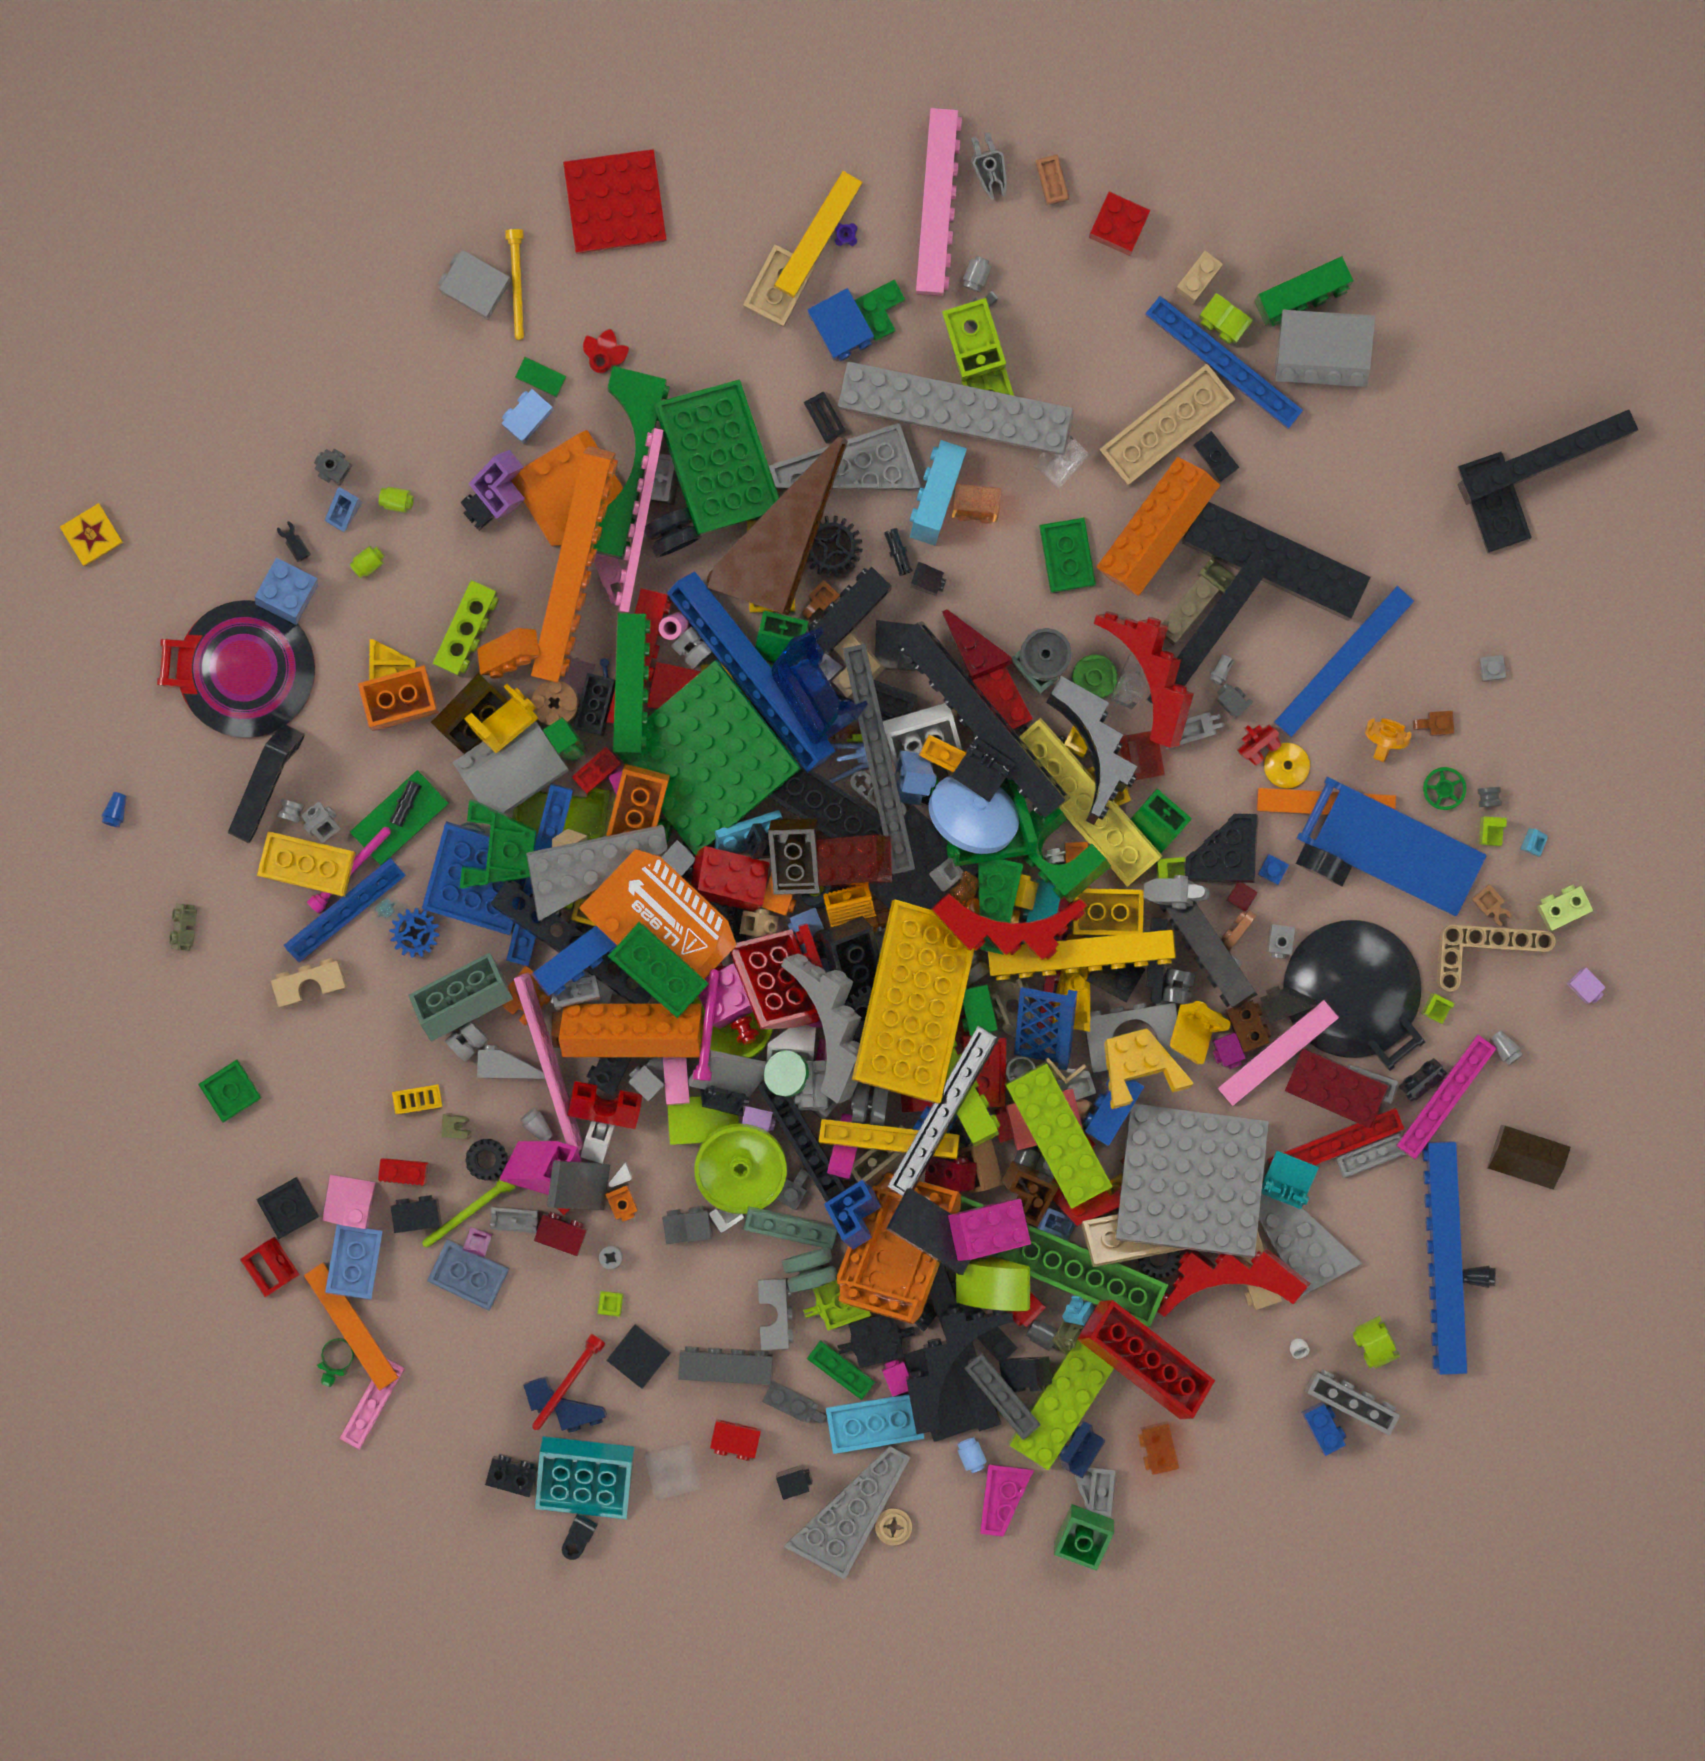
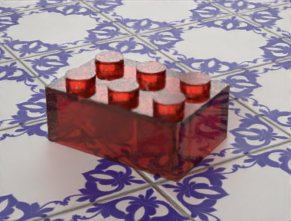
M866 835L816 840L818 886L845 887L892 883L890 836Z

